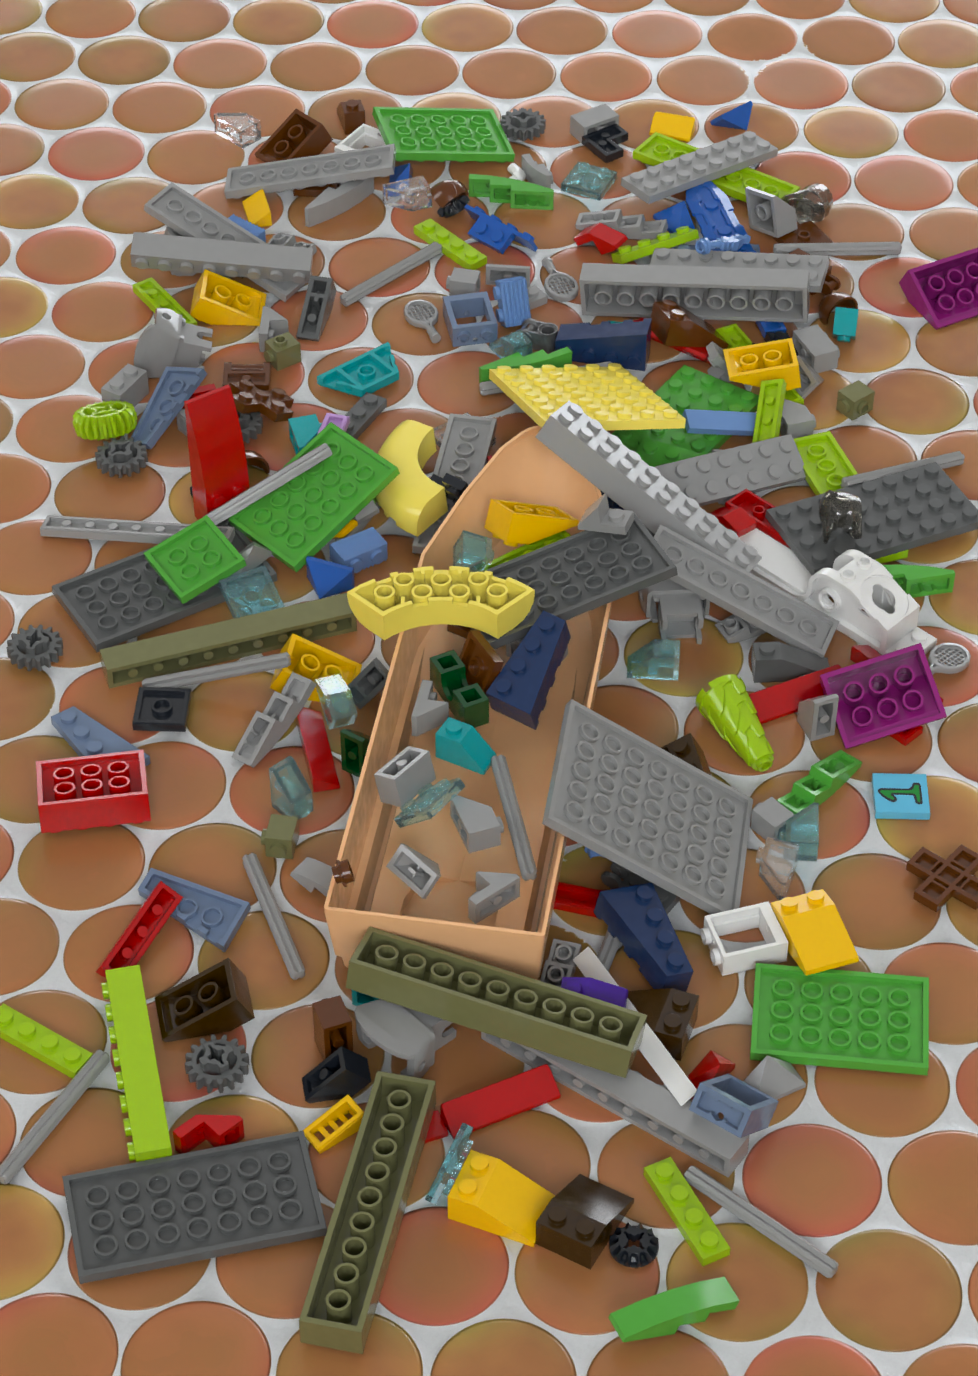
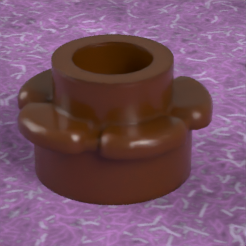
M348 859L343 861L336 860V866L332 867L334 879L337 884L342 882L343 886L347 887L348 883L355 881Z

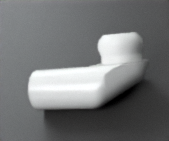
M511 163L508 166V172L512 174L509 178L521 181L526 179L525 172L517 164Z

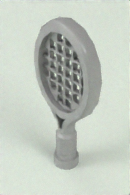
M550 257L543 258L542 265L549 273L544 282L545 292L549 297L560 302H568L575 299L579 291L577 281L566 273L556 271Z
M419 299L408 302L404 307L406 321L415 327L426 329L431 342L438 343L441 340V335L433 327L439 317L437 308L426 300Z
M942 643L935 646L930 651L928 658L932 675L934 673L955 674L965 670L969 665L971 655L964 646L957 643Z

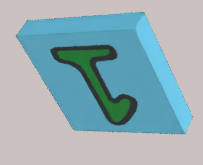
M872 773L871 781L875 819L930 820L926 774Z

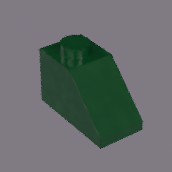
M342 729L340 731L342 770L360 777L370 736L359 731Z

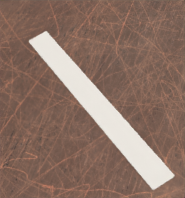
M589 946L573 959L585 977L619 986ZM627 997L626 1008L638 1012ZM646 1023L639 1050L682 1106L695 1095L697 1089Z

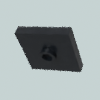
M139 687L132 722L133 730L186 732L192 698L191 689Z

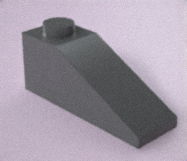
M310 276L296 335L297 339L319 342L331 314L337 291L332 278Z
M754 642L752 644L751 670L754 683L786 682L829 667L828 658H822L817 654L781 642Z
M376 657L343 691L359 709H362L384 689L389 671Z

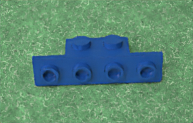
M467 204L464 208L470 217L476 220L468 232L470 238L502 255L513 240L535 252L538 249L534 243V237L529 233L523 232L522 234L512 224H503L498 217L486 215L485 211L478 206L473 208Z

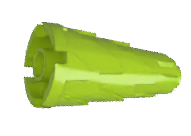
M728 674L710 681L708 684L711 689L705 692L702 688L696 697L695 704L698 710L711 723L721 738L726 740L733 750L743 758L748 766H751L755 771L763 772L768 770L773 765L774 752L765 737L764 729L756 715L757 711L746 691L741 677L739 679L735 674Z

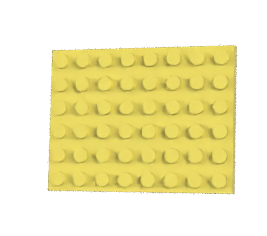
M609 363L608 367H600L598 364H586V367L565 364L564 367L556 368L554 365H542V368L521 365L520 368L511 369L509 366H498L497 369H489V379L541 428L550 415L568 401L579 405L586 415L600 422L602 428L606 431L685 428L686 419L677 410H674L668 403L663 401L661 397L657 396L653 390H650L644 383H641L637 377H634L628 370L624 369L621 364Z

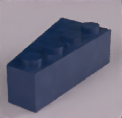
M644 318L643 321L633 322V319L623 320V323L601 321V324L591 325L590 322L561 324L555 340V351L568 347L572 351V361L596 364L610 361L621 364L625 369L645 371L650 356L652 318Z
M543 610L487 690L486 695L493 710L534 730L537 729L539 724L538 718L541 710H544L547 694L550 687L554 684L556 670L561 665L571 638L565 620Z
M652 882L600 891L593 913L599 920L603 919L608 925V932L613 938L617 937L625 947L624 952L629 958H633L640 966L639 971L653 989L673 988L686 992L694 971Z

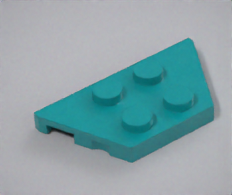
M386 342L317 376V384L362 397L366 392L373 393L399 380V370L397 365H395V358L391 353L390 343Z

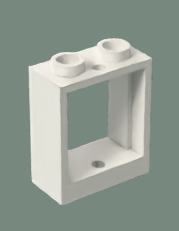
M363 123L336 145L334 150L335 152L361 149L365 145L369 147L385 145L379 129Z
M769 901L704 916V928L700 929L701 939L704 945L709 946L712 964L718 966L722 976L755 969L756 963L777 964L787 961L789 942ZM759 928L766 942L765 945L726 953L719 936Z

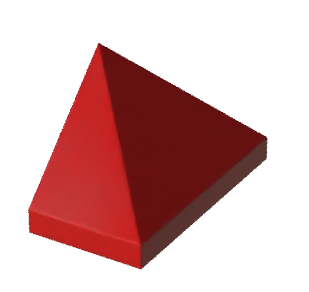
M710 1050L687 1077L695 1088L698 1089L700 1082L730 1074L735 1068V1063Z

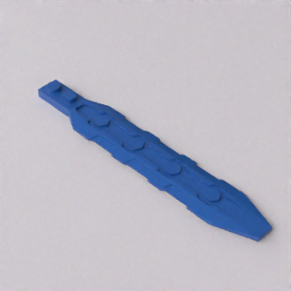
M707 181L686 190L685 202L692 216L696 218L703 238L706 237L711 241L721 238V236L730 237L732 235L735 236V234L744 236L747 234L743 225L739 223L734 214V208L727 194L713 182ZM750 243L743 244L738 251H734L757 253L753 250ZM719 248L711 249L712 251H721ZM755 321L763 338H765L766 332L782 331L786 333L787 331L783 322Z

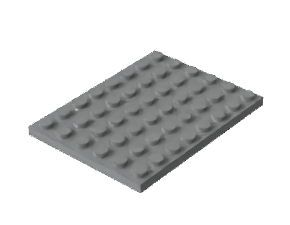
M571 699L565 706L542 824L710 914L740 908L753 799Z

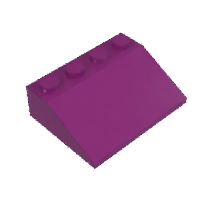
M978 248L910 269L900 280L899 284L908 302L936 330L978 316Z
M921 643L820 675V684L824 695L837 694L839 697L836 727L845 749L947 717Z

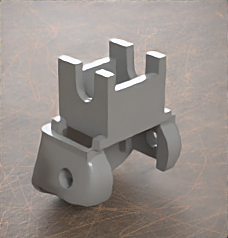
M156 308L154 314L155 324L149 325L139 337L134 354V366L147 370L148 378H161L166 366L204 369V366L198 364L199 361H205V354L202 351L211 352L212 342L202 338L203 336L212 338L213 329L185 323L186 319L171 309Z
M670 579L638 591L640 604L646 618H651L652 623H658L661 646H666L667 639L696 638V644H702L701 628H703L704 615H709L710 601ZM656 602H659V603H658V615H657V609H656Z
M382 999L359 1005L354 1011L356 1031L363 1045L368 1049L378 1045L386 1052L407 1060V1067L400 1071V1075L422 1078L430 1066L434 1064L435 1051L456 1037V1029L453 1027L443 1033L444 1029L453 1022Z

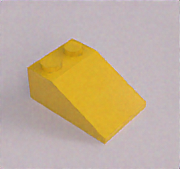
M204 269L194 287L190 315L198 321H203L210 325L260 326L262 309L265 306L267 294Z
M792 338L723 349L729 381L760 387L761 381L784 379L787 383L786 391L801 388L799 364Z
M491 499L484 528L493 533L492 536L494 538L502 539L504 541L503 544L518 547V544L529 545L578 525L579 520L556 506Z
M292 633L280 653H289L291 665L275 669L270 689L281 693L291 673L294 672L317 684L308 701L351 705L353 701L343 690L360 674L362 665Z
M823 889L771 902L772 910L789 942L788 953L806 976L859 962V956L834 902Z
M471 1150L447 1196L448 1219L534 1247L536 1244V1221L555 1195L502 1160Z

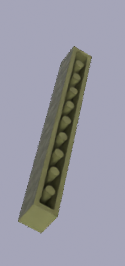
M347 593L100 649L101 666L110 689L140 682L145 678L187 671L281 649L292 633L306 640L315 641L357 631V621L349 606Z

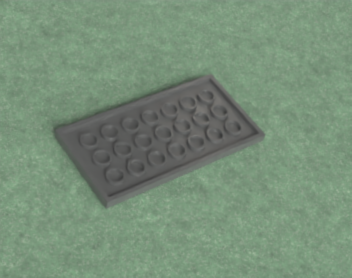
M936 462L766 510L765 516L811 575H814L822 568L833 569L834 560L849 549L858 550L872 559H878L978 529V509Z
M634 513L635 519L626 535L584 530L487 569L486 571L493 572L494 577L504 580L510 577L535 590V596L531 610L525 619L502 637L497 639L483 631H480V633L494 650L524 638L543 610L566 621L678 575L677 567Z
M228 519L217 525L234 527ZM235 528V536L231 544L240 552L251 542L241 531ZM147 549L53 585L52 593L95 651L99 652L100 649L112 647L277 581V573L265 560L238 581L229 576L182 604L145 559L144 552L149 550Z
M304 1131L62 1176L80 1284L326 1236L327 1226Z

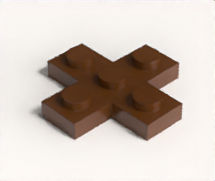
M240 380V382H231L229 384L236 409L240 413L260 412L274 422L288 421V419L292 418L293 411L289 408H292L294 399L286 395L284 390L279 388L267 391L260 390L249 380Z
M961 844L945 860L922 847L907 862L906 870L925 880L914 891V900L935 912L951 897L956 898L975 910L978 908V878L973 876L978 871V854Z

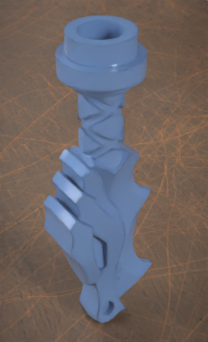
M735 234V236L732 235L730 237L721 236V238L711 241L706 237L700 238L696 242L695 248L698 253L703 255L709 254L711 249L719 248L721 251H738L743 244L750 243L751 236Z

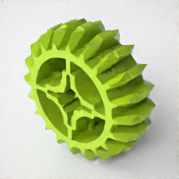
M110 400L87 404L86 407H81L75 411L73 415V427L77 436L82 439H97L99 441L101 439L116 438L130 433L137 426L135 408L133 404L126 401Z

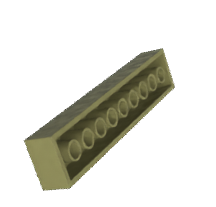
M373 927L368 928L352 955L348 966L346 988L623 1078H626L642 1042L647 1020L646 1014Z
M377 1071L300 1315L301 1343L363 1354L436 1106V1081Z

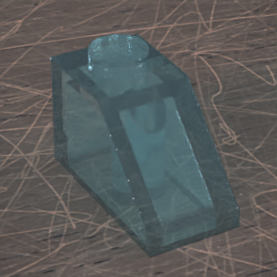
M519 330L489 343V348L500 359L517 352L524 357L533 353V342Z
M463 530L453 546V566L469 567L470 572H482L493 561L492 539Z
M654 639L629 655L627 678L678 681L680 640Z
M340 673L315 679L314 682L317 684L316 689L329 730L354 724L358 713L351 690Z
M288 756L269 768L272 807L280 814L298 817V820L312 812V790L294 758Z
M819 803L810 804L786 820L785 832H779V848L784 849V860L817 862Z

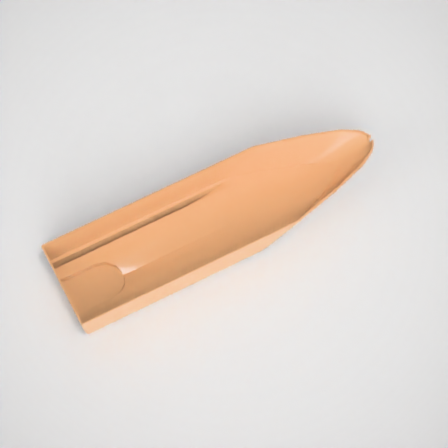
M539 425L529 427L501 446L464 490L421 553L417 568L433 566L434 570H449V566L469 567L470 572H480L481 565L525 545L518 544V547L507 546L503 544L504 541L502 539L494 538L492 536L493 533L484 528L491 499L556 506L580 522L586 509L602 496L601 491L535 437L541 429ZM575 526L565 531L572 536L584 530H578V527ZM612 602L566 620L571 636L568 643V655L556 670L555 681L547 694V702L544 710H541L536 730L493 710L490 703L489 723L475 728L497 756L504 755L506 757L537 868V878L525 881L521 876L492 766L482 775L437 758L435 733L441 726L419 736H412L411 716L422 680L430 681V657L454 650L460 656L466 638L448 632L447 624L420 626L399 633L337 857L339 861L348 859L355 881L348 883L347 887H344L342 882L337 884L332 875L324 904V913L335 955L342 957L347 968L352 955L368 928L373 927L536 980L540 977L567 842L566 836L545 826L542 822L565 706L573 699L593 710ZM506 645L495 649L504 661L502 669L510 659L506 655ZM437 692V701H444ZM449 709V717L456 719ZM407 746L428 750L436 779L403 807H396L381 802L374 774ZM456 794L491 806L496 817L500 816L503 822L504 832L501 833V845L468 853L450 816V796ZM401 843L439 865L441 876L426 899H422L386 867ZM476 872L517 874L520 877V897L477 924L468 918V898L476 892Z

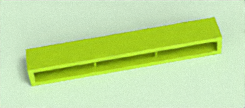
M140 965L105 970L107 982L101 983L103 999L110 1000V1004L105 1005L107 1022L113 1021L114 1026L108 1027L111 1044L117 1043V1049H112L114 1067H121L120 1072H115L118 1090L124 1089L125 1095H119L122 1113L128 1112L129 1117L123 1119L125 1136H132L133 1141L127 1143L129 1160L140 1162L172 1156Z

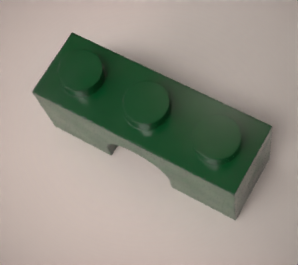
M451 650L430 657V681H433V686L444 702H448L449 709L458 721L472 725L474 728L489 723V699L478 683L468 685L465 665L457 653Z

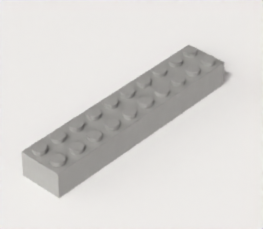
M583 263L579 279L582 315L650 318L654 302L672 300L697 317L707 320L808 322L810 307L809 270Z
M570 401L565 403L550 415L535 436L599 490L606 493L624 510L633 511L643 525L655 534L661 524L749 573L762 559L754 547L746 545L738 538L734 531L724 527L713 514L703 510L696 500L687 497L675 483L669 482L661 476L658 469L649 466L641 459L637 452L629 450L617 436L610 434L602 428L600 422L586 415L579 405Z

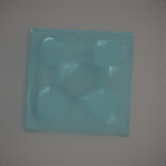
M577 162L561 183V191L600 201L616 181L617 172L585 162Z
M265 565L219 580L218 586L233 618L285 607Z
M460 777L449 781L445 778L435 785L429 783L418 790L419 796L415 800L411 799L400 807L402 812L394 818L395 822L401 828L431 819L465 787Z
M462 1123L425 1200L436 1205L441 1194L446 1197L448 1196L474 1142L469 1139L473 1127Z

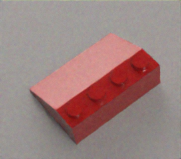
M144 749L36 761L37 801L41 833H58L66 830H85L92 827H112L118 824H139L144 821H151Z

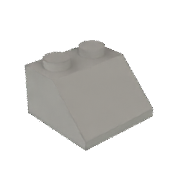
M749 186L745 187L749 226L751 229L776 238L798 229L795 208L775 195Z

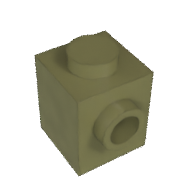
M289 332L266 340L264 351L266 362H271V365L277 371L301 362L300 342Z
M858 380L838 391L836 409L853 421L873 410L875 391Z
M271 814L267 829L263 828L261 834V845H265L267 857L293 859L299 839L298 817Z

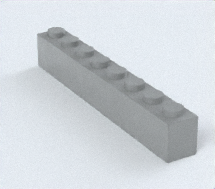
M134 232L130 257L131 266L139 269L150 268L161 271H181L183 273H203L204 269L228 277L270 279L276 282L292 281L301 284L309 283L312 273L313 248Z

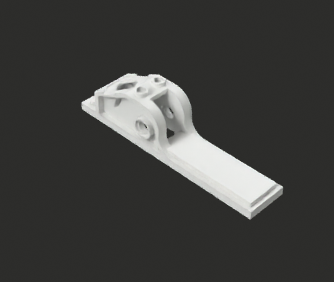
M757 528L739 537L746 545L754 547L762 557L750 572L751 574L838 620L837 630L859 644L869 645L882 655L919 643L922 644L926 655L936 646L937 638L917 627L920 605L910 594L907 595L881 563L866 554L854 549L846 550L834 560L833 569L822 568L814 575H811L791 549Z

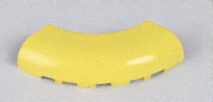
M405 420L391 432L378 451L381 457L398 467L400 474L375 499L378 506H381L384 510L385 516L387 518L391 517L396 521V526L418 537L448 511L445 487L432 481L421 470L428 459L437 451L434 429L414 420Z
M433 566L413 568L412 573L403 572L398 574V572L390 573L389 578L380 581L372 579L347 592L348 603L355 617L364 627L383 640L412 628L439 624L470 627L499 639L525 619L531 610L535 596L534 589L515 579L508 577L504 580L494 577L493 572L486 570L485 572H470L469 567L449 566V570H434Z

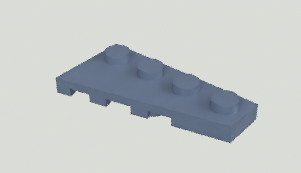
M166 366L131 436L134 438V442L140 440L142 445L146 446V449L154 447L183 408L184 401L189 400L206 377L207 372L203 368Z
M74 706L51 716L52 725L79 757L140 750ZM144 753L145 766L151 764L150 756Z
M150 868L138 888L139 895L146 899L153 888L162 881L183 897L171 914V917L223 952H226L251 909L250 903Z

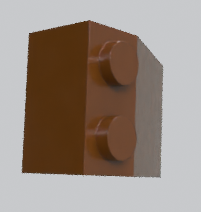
M295 109L258 149L255 156L267 163L319 155L333 139L323 124Z
M672 300L654 302L650 317L652 318L651 330L665 346L706 347L713 341L721 348H728V343L709 323L681 307Z

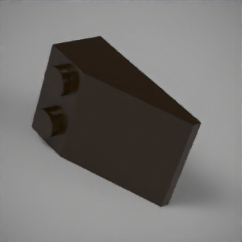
M229 958L155 997L161 1036L165 1043L229 1032L255 1018L246 976Z
M673 988L628 991V999L638 1012L647 1015L646 1023L673 1059L681 1061L698 1017L699 995Z
M579 1174L551 1199L536 1221V1244L591 1270L609 1242L610 1236L614 1234L616 1227L620 1225L634 1203V1198Z

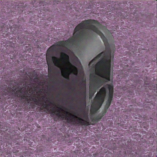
M532 318L525 319L522 323V328L514 333V341L523 348L538 351L543 349L546 353H552L555 351L558 326Z

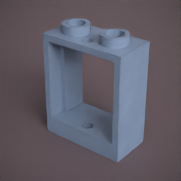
M487 291L443 296V317L453 347L498 342V323ZM483 315L487 319L484 322L459 325L456 322L458 318Z
M725 1074L700 1082L689 1110L735 1136L742 1138L768 1128L779 1101L736 1077ZM720 1112L724 1115L723 1119H720L718 1116Z

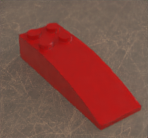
M229 385L184 401L194 513L198 520L250 488L243 436L232 390Z

